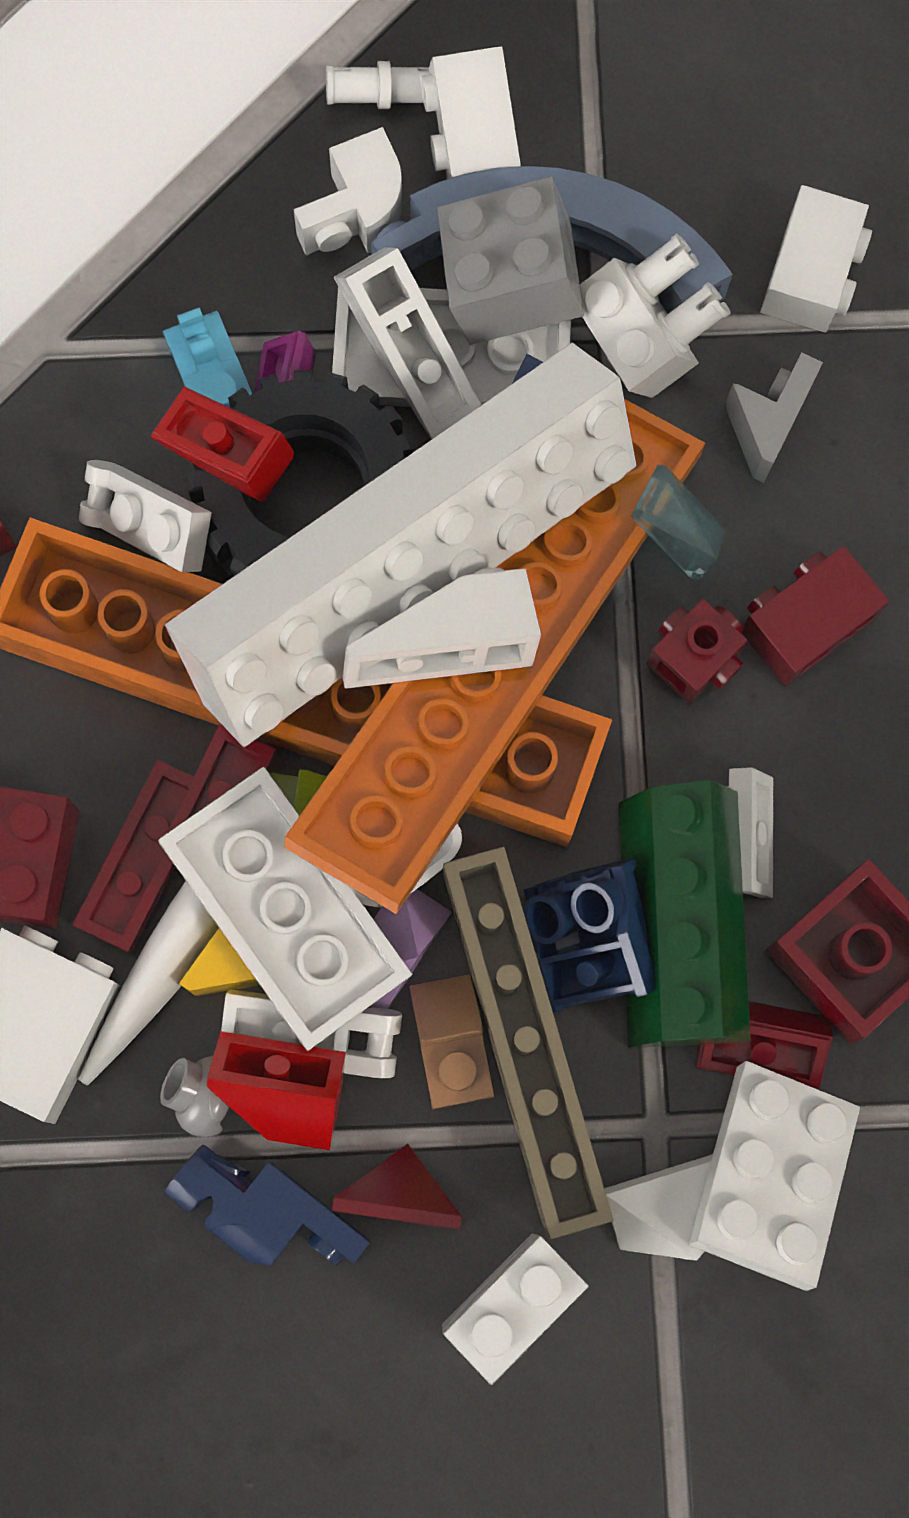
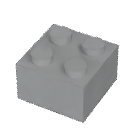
M553 176L437 207L449 309L469 345L584 316L570 217Z

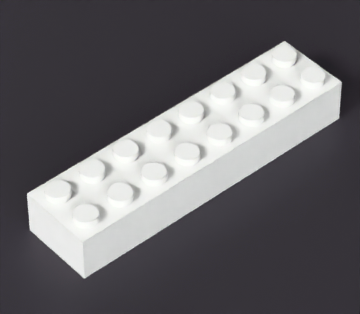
M574 343L569 344L166 623L165 626L203 705L243 747L247 746L265 732L275 728L280 721L312 698L324 693L333 683L343 677L346 646L459 577L474 574L485 568L497 567L516 552L526 548L531 541L559 521L572 515L580 506L605 488L621 480L626 473L637 465L620 377Z

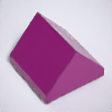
M298 330L263 344L254 392L261 389L259 379L273 374L277 375L278 382L280 383L294 380V370H312L313 373L316 351L306 333Z

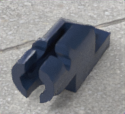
M202 1145L197 1149L164 1192L165 1195L187 1212L196 1210L203 1201L213 1198L212 1213L206 1218L205 1227L248 1262L273 1265L304 1225L313 1231L307 1243L335 1265H338L343 1257H346L355 1264L371 1243L367 1237L274 1163L268 1162L255 1180L251 1181L247 1177L250 1170L217 1155L206 1145Z

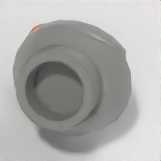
M213 1056L202 1058L196 1063L180 1058L170 1068L161 1089V1104L175 1110V1115L181 1128L198 1137H211L221 1133L223 1128L220 1123L230 1108L207 1088V1077Z

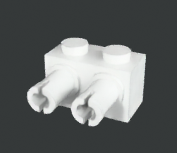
M679 234L672 236L670 241L639 265L628 264L613 258L580 284L584 311L582 318L628 391L651 398L699 364L688 343L720 319L731 314L727 304L719 302L722 297L709 282L704 284L702 289L669 314L665 311L659 301L658 294L688 271L699 266L696 256L692 253L688 254L691 248Z

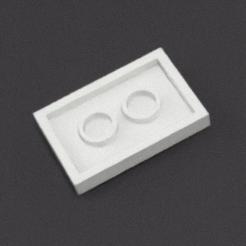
M748 1061L737 1066L688 1245L802 1290L808 1291L816 1288L860 1107Z

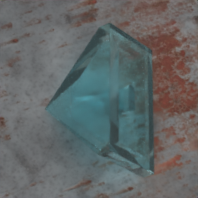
M657 465L631 517L691 579L701 580L717 560L726 530L667 466Z

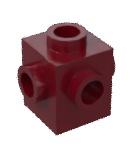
M702 599L690 612L683 606H680L666 619L657 631L663 639L652 649L646 664L690 705L710 684L720 690L735 676L744 665L737 657L748 640L741 634L743 628L732 613L722 606L713 608L705 599Z

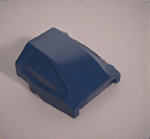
M635 859L620 860L572 872L524 889L527 902L523 907V912L553 1013L583 1003L635 993L636 996H641L655 990L654 967L649 953L646 921L633 873L637 866Z

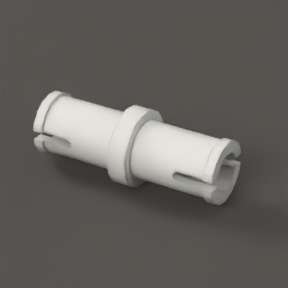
M378 61L377 67L326 66L327 104L377 103L378 109H390L391 103H424L421 76L430 75L429 67H391L390 61Z

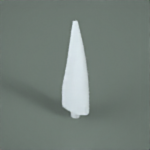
M186 881L148 939L124 982L78 1078L82 1083L89 1085L155 1017L181 987L180 981L219 929Z

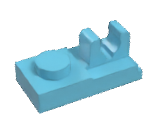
M200 308L193 309L177 315L179 325L163 331L185 387L229 408L228 397L242 387L247 390L249 395L252 394L217 311L203 316Z

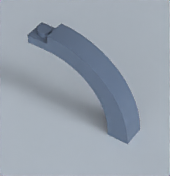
M520 166L493 168L463 174L433 184L410 195V221L400 220L389 224L379 232L375 240L371 241L372 254L384 247L398 248L409 270L412 271L426 262L443 255L437 207L553 176L570 217L574 246L586 249L609 261L617 258L637 266L670 241L671 237L675 234H679L691 248L688 254L692 253L696 256L699 266L688 271L658 294L659 301L667 314L702 289V286L707 282L712 284L721 295L722 299L719 302L724 300L733 276L716 251L691 226L672 211L646 195L617 182L595 175L552 167Z

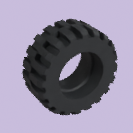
M294 370V380L280 383L278 382L277 375L273 374L259 379L260 390L249 395L247 390L242 387L228 397L230 408L282 432L294 452L322 451L345 460L360 474L364 486L417 450L412 435L403 433V419L392 406H385L383 409H380L378 393L364 384L359 386L356 392L349 390L347 377L330 372L325 382L313 380L312 370ZM193 464L195 470L188 474V492L191 501L212 512L205 550L212 563L218 564L221 567L223 576L228 581L285 542L290 536L277 533L263 525L256 518L252 510L249 495L242 493Z

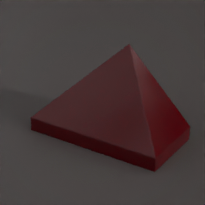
M408 1143L333 1198L332 1211L459 1230L461 1227V1214Z

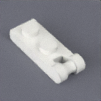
M102 460L87 461L84 480L90 486L88 499L82 501L78 517L80 523L101 528L180 572H197L202 570L212 512L118 464ZM113 491H114V492H115V495H114V499H113V501H112V495H113Z
M229 989L226 993L221 1031L302 1044L267 994ZM366 1008L314 1047L346 1052L344 1073L374 1078H392L395 1075L397 1057L391 1054L393 1035L400 1033L402 1013L386 1008ZM350 1030L368 1033L366 1050L348 1049Z

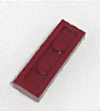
M157 759L72 926L122 951L132 954L176 867L158 840L167 834L194 776Z

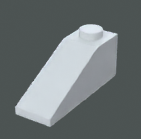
M384 247L334 276L361 329L431 439L481 406L477 395L398 248Z
M492 567L479 570L471 575H463L346 646L343 670L345 689L532 666L541 638V632L526 569L505 571L501 568Z

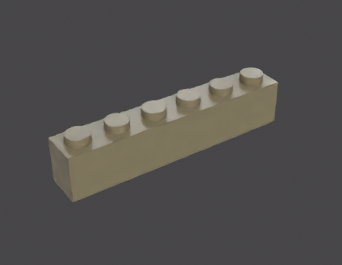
M505 847L443 863V878L546 1238L554 1239L612 1222L614 1220Z

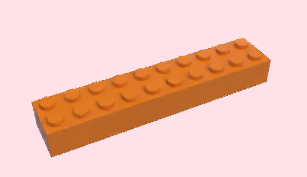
M30 517L0 588V649L219 726L221 724L203 705L165 624L222 584L189 572H180L169 565ZM342 677L324 693L312 698L280 721L275 728L265 732L257 739L335 766L393 683L345 689ZM542 695L465 812L567 848L612 719Z

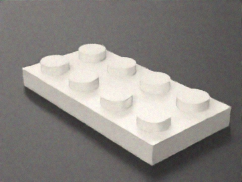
M338 287L332 373L347 377L349 390L356 392L358 387L364 384L378 393L379 405L410 407L361 329ZM419 288L481 405L512 384L526 354L545 362L570 344L571 320L469 345L449 309L447 290Z
M262 767L164 835L158 842L306 1051H309L413 974L350 886L284 848L285 836L299 815L265 767Z

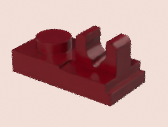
M219 724L167 833L262 767H265L269 773L278 755L276 749L257 740L243 747L223 725Z

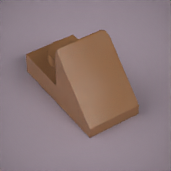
M470 974L409 986L432 1110L494 1098L482 1036L483 1026Z

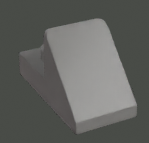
M801 352L792 372L781 367L767 397L739 384H732L725 407L754 479L762 483L765 482L823 362Z

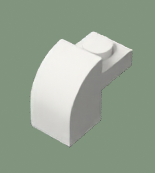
M383 127L329 148L331 175L338 192L293 209L297 237L306 255L318 250L324 252L336 250L348 243L351 237L358 234L367 253H370L371 241L376 239L379 232L389 224L400 220L402 212L401 168Z

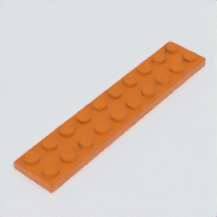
M624 399L637 466L626 473L621 480L611 484L580 506L572 515L562 519L531 541L526 548L516 552L495 567L505 571L526 569L541 632L533 665L530 667L393 683L286 834L284 848L397 914L700 458L705 442Z

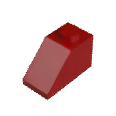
M220 1031L207 1077V1088L266 1140L330 1151L341 1100L346 1052L313 1047L306 1051L302 1044Z

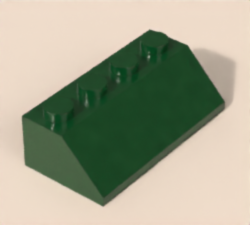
M712 780L649 787L619 802L621 860L635 859L637 864L633 873L646 921L649 953L654 967L655 980L654 991L641 996H636V993L626 995L628 1047L647 1048L751 1042L738 791Z

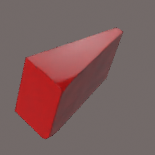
M185 386L151 434L154 441L242 493L261 502L266 500L294 456V451L282 432Z

